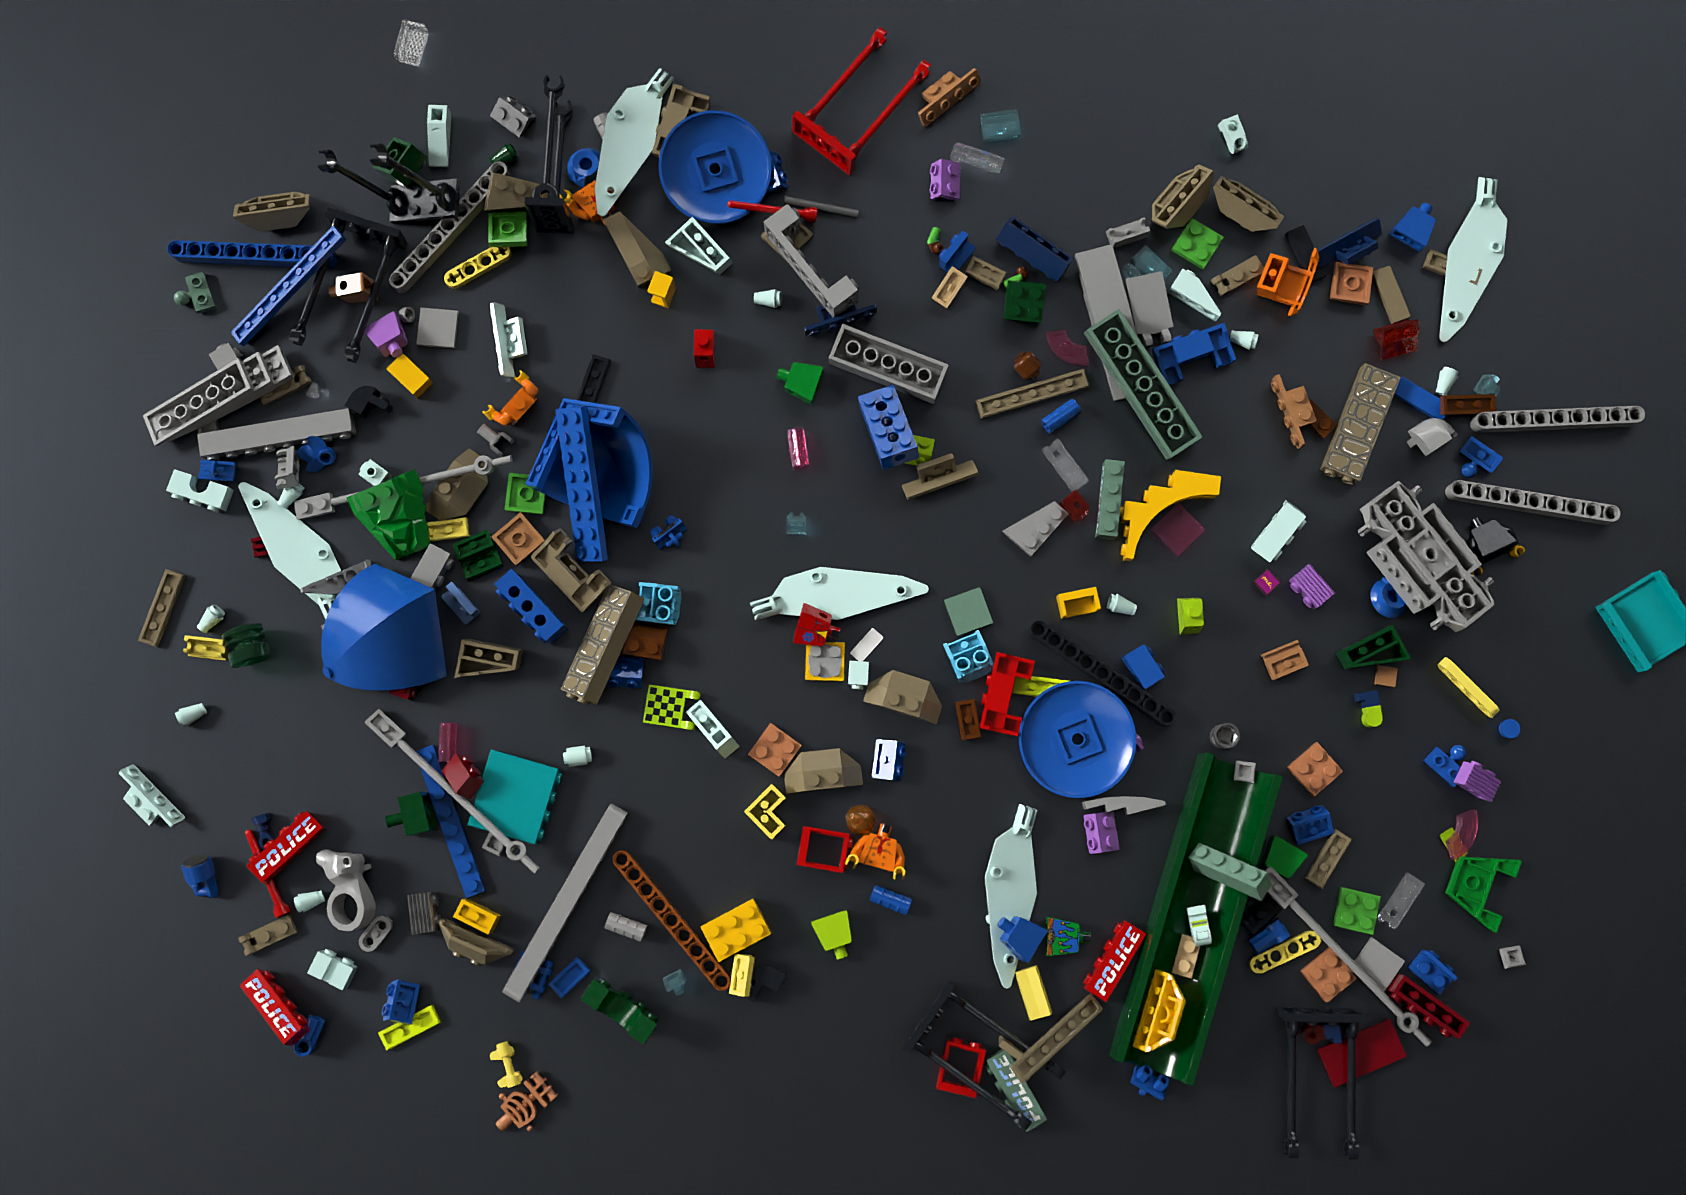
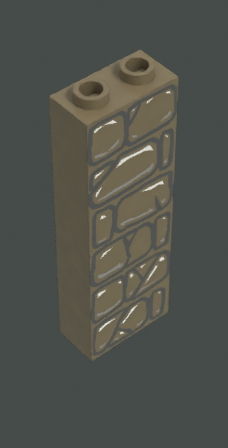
M1366 363L1360 367L1320 468L1321 471H1324L1325 475L1339 477L1344 483L1350 485L1356 484L1361 480L1401 377Z
M610 585L604 592L561 687V690L567 692V697L586 705L589 702L597 705L644 602V598L613 585Z

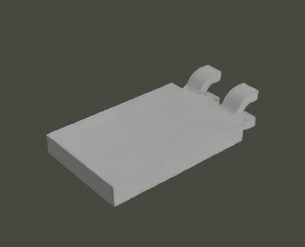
M1162 271L1125 279L1124 282L1137 335L1141 334L1143 346L1153 345L1151 334L1160 333L1161 343L1171 341L1168 328L1173 327Z

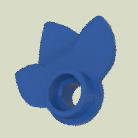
M308 436V445L300 447L296 452L301 459L308 462L307 471L310 472L322 470L325 465L332 464L336 458L335 451L327 447L325 441L317 436ZM328 453L330 456L324 457L322 454Z

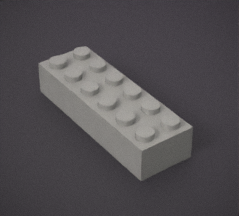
M842 324L828 358L830 365L887 387L894 385L895 390L931 404L935 403L949 366L946 363Z

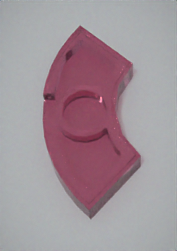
M1065 330L1046 332L1050 348L1060 359L1073 365L1088 366L1086 346L1073 343L1067 337Z
M1474 809L1456 816L1457 825L1455 832L1445 841L1452 860H1456L1464 855L1475 840L1478 830V815Z

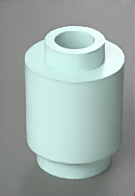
M584 745L566 748V752H563L564 764H568L569 767L588 765V762H592L590 747H585Z

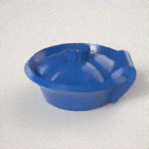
M590 148L576 151L568 161L567 169L570 180L582 188L595 181L600 152Z
M1382 577L1381 580L1373 585L1371 589V602L1381 615L1395 618L1405 612L1407 608L1406 603L1386 578Z

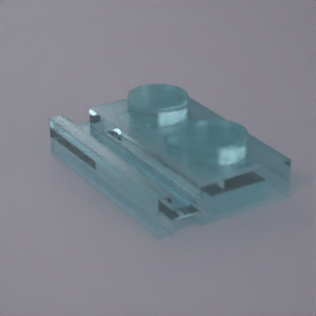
M1017 109L980 114L984 142L1021 137Z

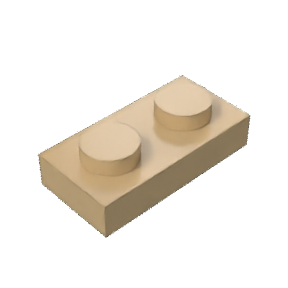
M952 266L933 294L932 299L948 308L968 276Z
M1182 934L1172 973L1191 979L1200 946H1195L1193 937Z

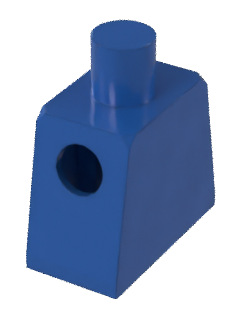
M1423 203L1420 209L1413 206L1389 234L1420 252L1427 245L1436 221L1434 217L1429 215L1433 209L1432 206L1427 203Z
M1016 916L1011 921L1002 917L997 924V927L1004 931L1000 941L1020 961L1028 963L1048 931Z

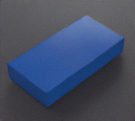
M576 957L548 985L562 999L591 970L579 957Z

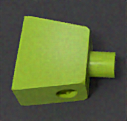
M1197 597L1177 598L1180 635L1199 634L1204 627L1202 599Z
M847 910L811 921L825 951L834 949L836 959L848 956L845 944L851 943L852 940Z

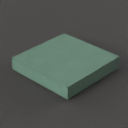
M980 587L944 600L957 636L993 624Z

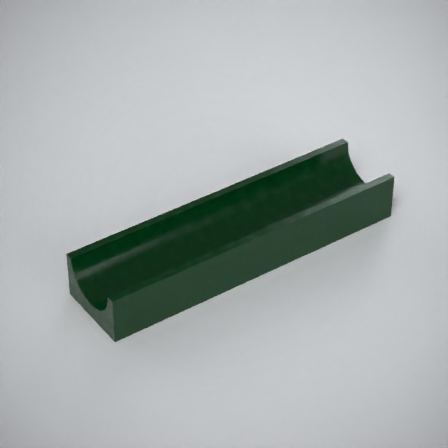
M1207 752L1197 755L1145 930L1146 936L1140 947L1109 1052V1056L1115 1061L1141 1067L1146 1064L1153 1071L1192 1086L1248 895L1194 871L1189 856L1198 843H1201L1257 867L1282 781V776L1255 771L1254 783L1234 781L1235 765ZM1205 905L1212 944L1200 946L1192 979L1172 973L1182 934L1193 937L1187 917V908ZM1157 969L1173 975L1186 1002L1175 1039L1151 1052H1145L1133 1047V1043L1154 972Z

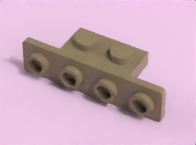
M950 453L916 465L919 479L903 484L902 489L906 498L910 500L977 476L979 473L972 460L956 466L954 456Z

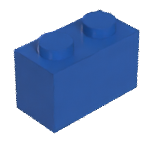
M1144 644L1122 657L1127 668L1143 690L1165 677L1163 675V667L1160 663L1154 661L1152 650L1148 646L1145 647Z

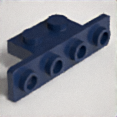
M1375 218L1317 250L1319 266L1323 267L1336 259L1347 265L1353 264L1358 259L1379 248L1378 242L1373 239L1382 234L1380 219Z
M874 304L857 310L856 306L853 305L842 315L834 318L823 305L816 307L820 322L804 327L805 335L816 336L823 330H834L844 323L849 325L863 317L864 319L871 318L877 313V306Z

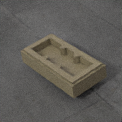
M974 256L965 271V275L996 290H999L1007 272Z

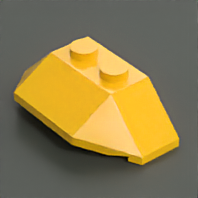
M1155 969L1133 1047L1145 1052H1151L1175 1039L1186 1000L1172 974Z

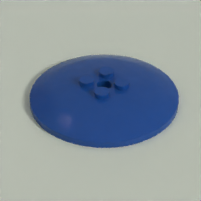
M703 111L686 117L669 132L660 151L659 176L667 197L683 214L703 223L723 224L738 220L751 212L749 210L729 208L727 206L728 201L754 204L761 202L770 183L771 158L763 137L748 121L725 111ZM711 165H718L720 172L717 174L711 173L709 169Z
M1086 681L1063 682L1043 691L1027 708L1019 730L1020 753L1029 773L1043 787L1065 797L1086 798L1109 790L1124 777L1132 764L1136 750L1135 725L1125 704L1108 689ZM1076 733L1081 734L1084 738L1083 743L1080 745L1073 742V736Z

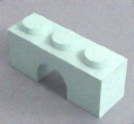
M174 469L166 491L172 493L171 497L181 501L184 498L189 499V503L201 507V504L207 505V509L217 513L219 510L227 511L234 492L233 489L210 481L207 489L198 493L196 490L198 478Z

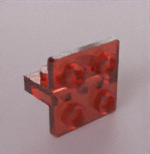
M1418 319L1406 320L1373 330V336L1381 346L1380 357L1382 360L1417 351L1420 327Z

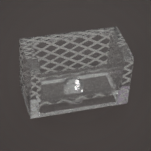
M403 20L393 53L398 62L415 66L420 65L429 33L424 24Z

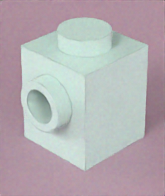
M371 459L360 468L359 475L374 486L392 478L389 472Z

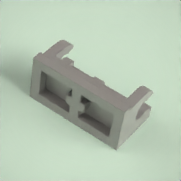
M1145 218L1108 229L1106 234L1113 249L1147 238L1150 229L1149 226L1145 227Z
M294 446L277 451V456L286 455V457L278 459V475L275 476L277 489L299 486L300 458L296 454L297 451Z

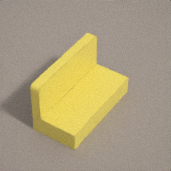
M735 954L729 994L749 997L755 959L752 955Z

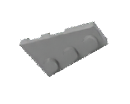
M1054 501L1002 532L1031 557L1069 513Z

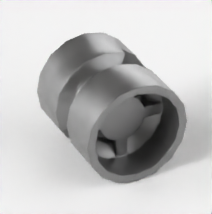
M1231 723L1217 725L1210 732V741L1218 749L1234 747L1240 740L1239 729Z

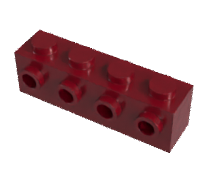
M1397 974L1386 989L1392 993L1390 995L1392 999L1398 1003L1403 1001L1408 1005L1407 1009L1415 1015L1421 1014L1424 1017V1022L1432 1027L1434 1025L1441 1029L1439 1032L1449 1039L1451 1037L1460 1039L1470 1024L1469 1021L1404 975Z

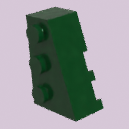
M1393 625L1387 626L1336 652L1345 670L1411 659Z

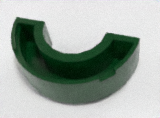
M603 978L600 981L593 979L581 1000L594 1010L618 1022L628 1031L630 1036L645 1045L659 1024V1018L653 1013L648 1012V1007L642 1002L638 1001L636 1003L631 999L633 996L625 990L622 992L611 987V983Z

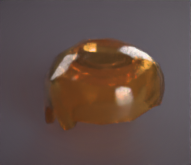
M866 805L851 807L846 815L849 831L857 836L871 833L876 823L872 809Z

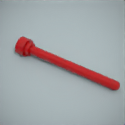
M731 200L727 202L729 208L772 214L782 208ZM817 208L796 209L800 217H803L807 222H816Z
M250 829L246 830L245 835L253 854H260L261 850L253 831ZM271 879L266 885L275 905L273 913L277 919L291 913L289 906L282 902L275 883Z

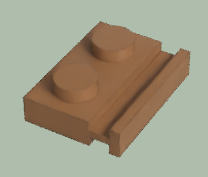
M1298 640L1261 654L1272 680L1309 666Z

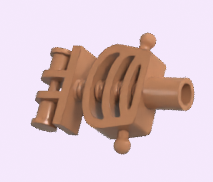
M539 1071L530 1077V1079L536 1082V1086L529 1079L524 1082V1085L531 1091L529 1095L519 1090L512 1092L508 1097L504 1093L499 1095V1098L504 1100L501 1108L506 1113L496 1122L497 1127L502 1132L513 1122L518 1128L526 1125L527 1131H532L533 1126L529 1122L537 1115V1107L534 1103L536 1098L545 1108L549 1102L543 1096L544 1094L549 1097L550 1102L559 1095L553 1091L551 1084L547 1086L544 1083L547 1079H543ZM539 1086H542L544 1089L542 1093L537 1089ZM513 1096H520V1097H522L524 1100L521 1101V1100H519L518 1098H515V1097H513ZM529 1105H530L531 1110H532V1115H531V1116H530V1112H529V1110H528V1108H527V1107H529Z

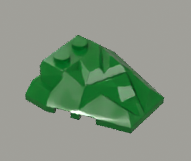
M416 469L346 497L354 515L395 560L429 546L428 522L425 519L426 504L423 503L422 495L424 487Z

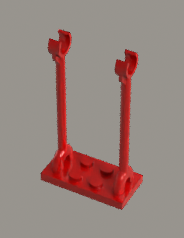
M882 27L875 31L869 45L813 109L807 111L805 115L798 110L792 115V132L849 176L854 171L855 160L861 148L918 81H923L930 72L928 68L931 67V64L923 60L916 68L910 81L858 142L853 143L849 148L842 145L834 135H829L821 125H816L814 122L822 109L871 52L884 44L887 39L884 37L887 31Z

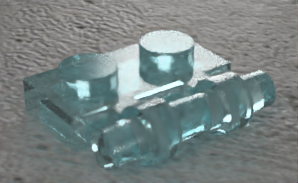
M1146 245L1132 258L1136 266L1133 267L1128 262L1123 267L1128 271V275L1131 278L1141 276L1142 274L1139 271L1142 269L1146 274L1162 271L1165 280L1173 271Z

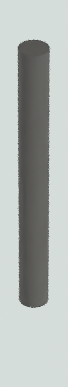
M785 196L784 204L805 208L815 207L820 211L851 217H858L859 210L788 196Z

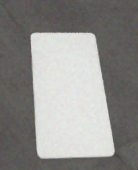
M872 628L850 654L858 661H864L881 642L883 636Z

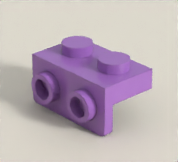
M945 159L932 163L930 168L931 199L945 198L953 201L960 199V163Z
M1114 811L1084 815L1087 846L1090 854L1120 850Z

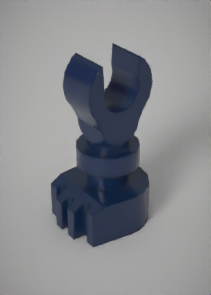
M270 812L252 818L253 825L258 824L259 828H257V831L260 832L259 845L262 848L265 845V838L269 839V841L271 839L275 840L268 831L269 825H266V822L271 819Z

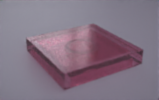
M1179 503L1151 529L1177 556L1206 530Z

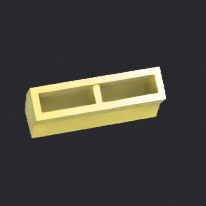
M1038 965L1016 971L1015 976L1029 1020L1032 1021L1051 1015L1052 1009Z

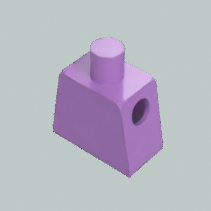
M394 311L370 324L364 331L384 357L392 355V357L397 358L403 353L401 348L408 343L402 322Z

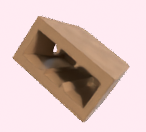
M362 272L337 277L336 285L329 287V294L331 297H339L347 303L366 302L374 280Z

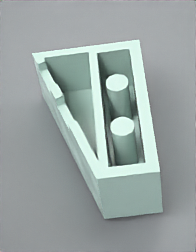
M693 217L665 242L670 248L719 275L733 263Z
M1285 500L1283 507L1273 516L1272 521L1264 528L1251 546V549L1269 562L1272 559L1276 561L1282 553L1280 549L1283 545L1286 544L1288 546L1293 540L1294 536L1292 534L1295 530H1300L1305 525V513Z

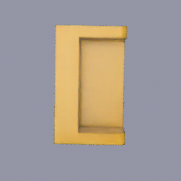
M655 271L648 288V293L653 295L651 302L669 308L676 290L674 279L671 276Z
M403 353L387 368L416 398H419L433 384Z
M1096 587L1062 593L1056 596L1061 619L1101 610Z
M464 898L461 900L453 917L486 934H491L501 915L468 898Z

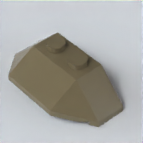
M1197 165L1194 169L1176 176L1152 204V221L1167 229L1185 226L1208 199L1214 171Z
M1221 176L1213 187L1220 212L1238 222L1243 228L1250 231L1276 229L1284 218L1272 203L1239 182Z
M300 192L256 197L242 204H236L233 217L235 220L259 232L296 227L309 210L311 197L310 194Z
M469 448L458 456L447 470L472 465L480 455ZM485 462L481 463V468L485 466ZM472 472L440 480L431 493L426 511L440 521L467 515L488 485V476Z
M895 670L870 682L863 700L865 703L936 725L942 709V705L930 681Z
M840 748L801 752L784 774L786 794L863 785L861 765Z
M444 918L439 921L448 949L453 951V955L459 958L468 957L471 959L470 962L477 966L486 965L511 955L516 950Z

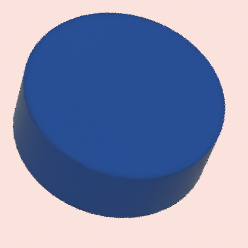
M1513 719L1503 720L1499 725V733L1507 739L1515 738L1520 733V725Z

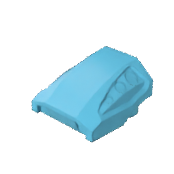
M639 582V596L644 598V602L635 620L676 625L681 606L680 587Z
M979 630L952 643L943 644L959 682L973 681L993 670L994 663Z

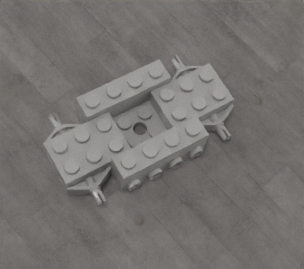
M1397 481L1359 509L1365 521V525L1358 529V533L1362 532L1360 536H1364L1369 531H1372L1383 539L1366 553L1413 614L1433 604L1438 618L1430 624L1431 627L1434 626L1432 629L1437 630V628L1444 624L1453 629L1454 632H1458L1469 626L1495 605L1488 592V588L1494 584V580L1491 581L1492 578L1488 577L1484 582H1481L1474 575L1470 574L1482 565L1434 503L1421 510L1416 496L1422 492V488L1419 489L1420 486L1417 485L1412 490H1409L1401 482ZM1426 551H1428L1431 554L1433 559H1429L1427 557Z

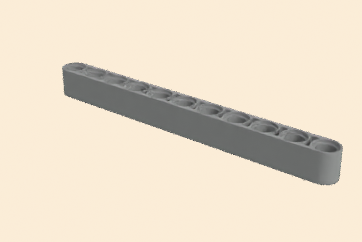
M612 803L609 805L505 985L503 994L519 1003L521 1002L626 820L628 812Z

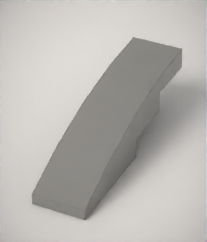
M1129 796L1099 798L1082 802L1084 809L1103 805L1104 812L1123 808L1125 815L1166 805L1165 801Z

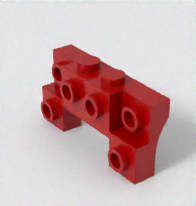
M999 652L996 653L992 675L988 674L986 685L989 686L988 693L983 694L981 702L985 706L980 728L1018 737L1022 717L1010 715L1007 712L1015 677L1031 680L1035 664L1034 660Z

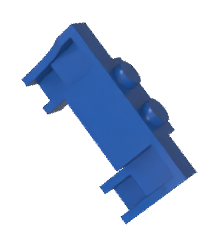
M1224 323L1202 331L1196 329L1186 337L1182 335L1172 339V342L1155 347L1152 350L1158 369L1169 386L1184 379L1179 368L1181 365L1209 355L1212 356L1216 368L1228 365L1236 360Z

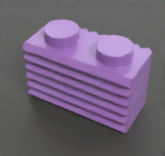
M1311 564L1306 565L1289 580L1292 583L1290 584L1291 588L1304 597L1303 602L1309 608H1318L1335 594Z
M1463 762L1454 783L1479 799L1489 802L1493 801L1492 798H1494L1498 790L1497 788L1501 784V781L1495 778L1496 774L1486 769L1483 770V765L1478 762Z

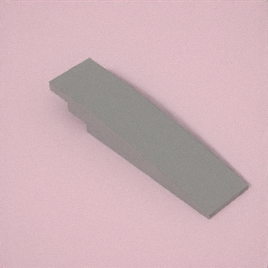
M1112 244L1076 253L1075 259L1080 272L1079 278L1084 292L1083 297L1092 326L1120 309L1137 335ZM1103 364L1113 400L1125 399L1126 397Z
M277 345L264 354L256 352L243 361L237 358L144 414L143 418L154 446L158 447L245 406L293 379L294 375L283 349Z

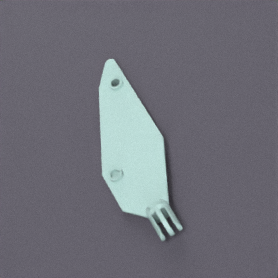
M661 68L658 69L647 85L627 88L607 114L595 184L596 206L599 216L607 214L653 150L662 97L674 81V78L671 76L662 87L668 77V73L664 72L656 82L662 72Z
M1478 178L1476 201L1448 249L1439 339L1442 342L1448 341L1465 324L1504 257L1507 218L1496 203L1498 179ZM1479 268L1482 269L1477 285L1470 283V280H1476Z
M246 482L239 484V490L274 567L300 590L310 583L341 571L331 547L326 541L301 520H297V517L288 509L280 506L277 503L278 501L267 492ZM305 593L320 606L326 620L328 615L326 610H330L338 595Z
M818 567L785 577L772 596L750 602V605L754 607L752 609L753 614H757L754 616L755 621L777 614L800 616L803 603L831 614V620H840L926 594L929 588L923 583L899 575ZM902 589L904 593L899 594L897 590Z
M1022 804L1018 806L1013 827L995 839L985 874L993 960L1004 988L1011 987L1019 959L1000 941L1004 931L997 927V924L1002 917L1011 921L1016 916L1029 921L1037 895L1031 832L1038 810Z

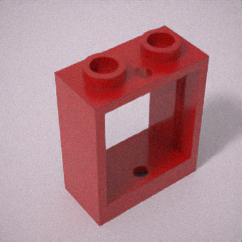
M803 826L797 865L843 873L844 869L848 870L849 861L847 865L845 864L847 860L846 853L847 850H851L853 838H849L850 834ZM811 832L844 838L839 867L806 861Z
M951 1037V1040L946 1039L942 1056L946 1061H948L950 1047L978 1053L973 1081L979 1084L986 1053L985 1048H982V1044L971 1042L970 1045L965 1044L962 1039ZM940 1067L936 1083L937 1089L976 1098L977 1093L967 1085L943 1080L945 1069Z

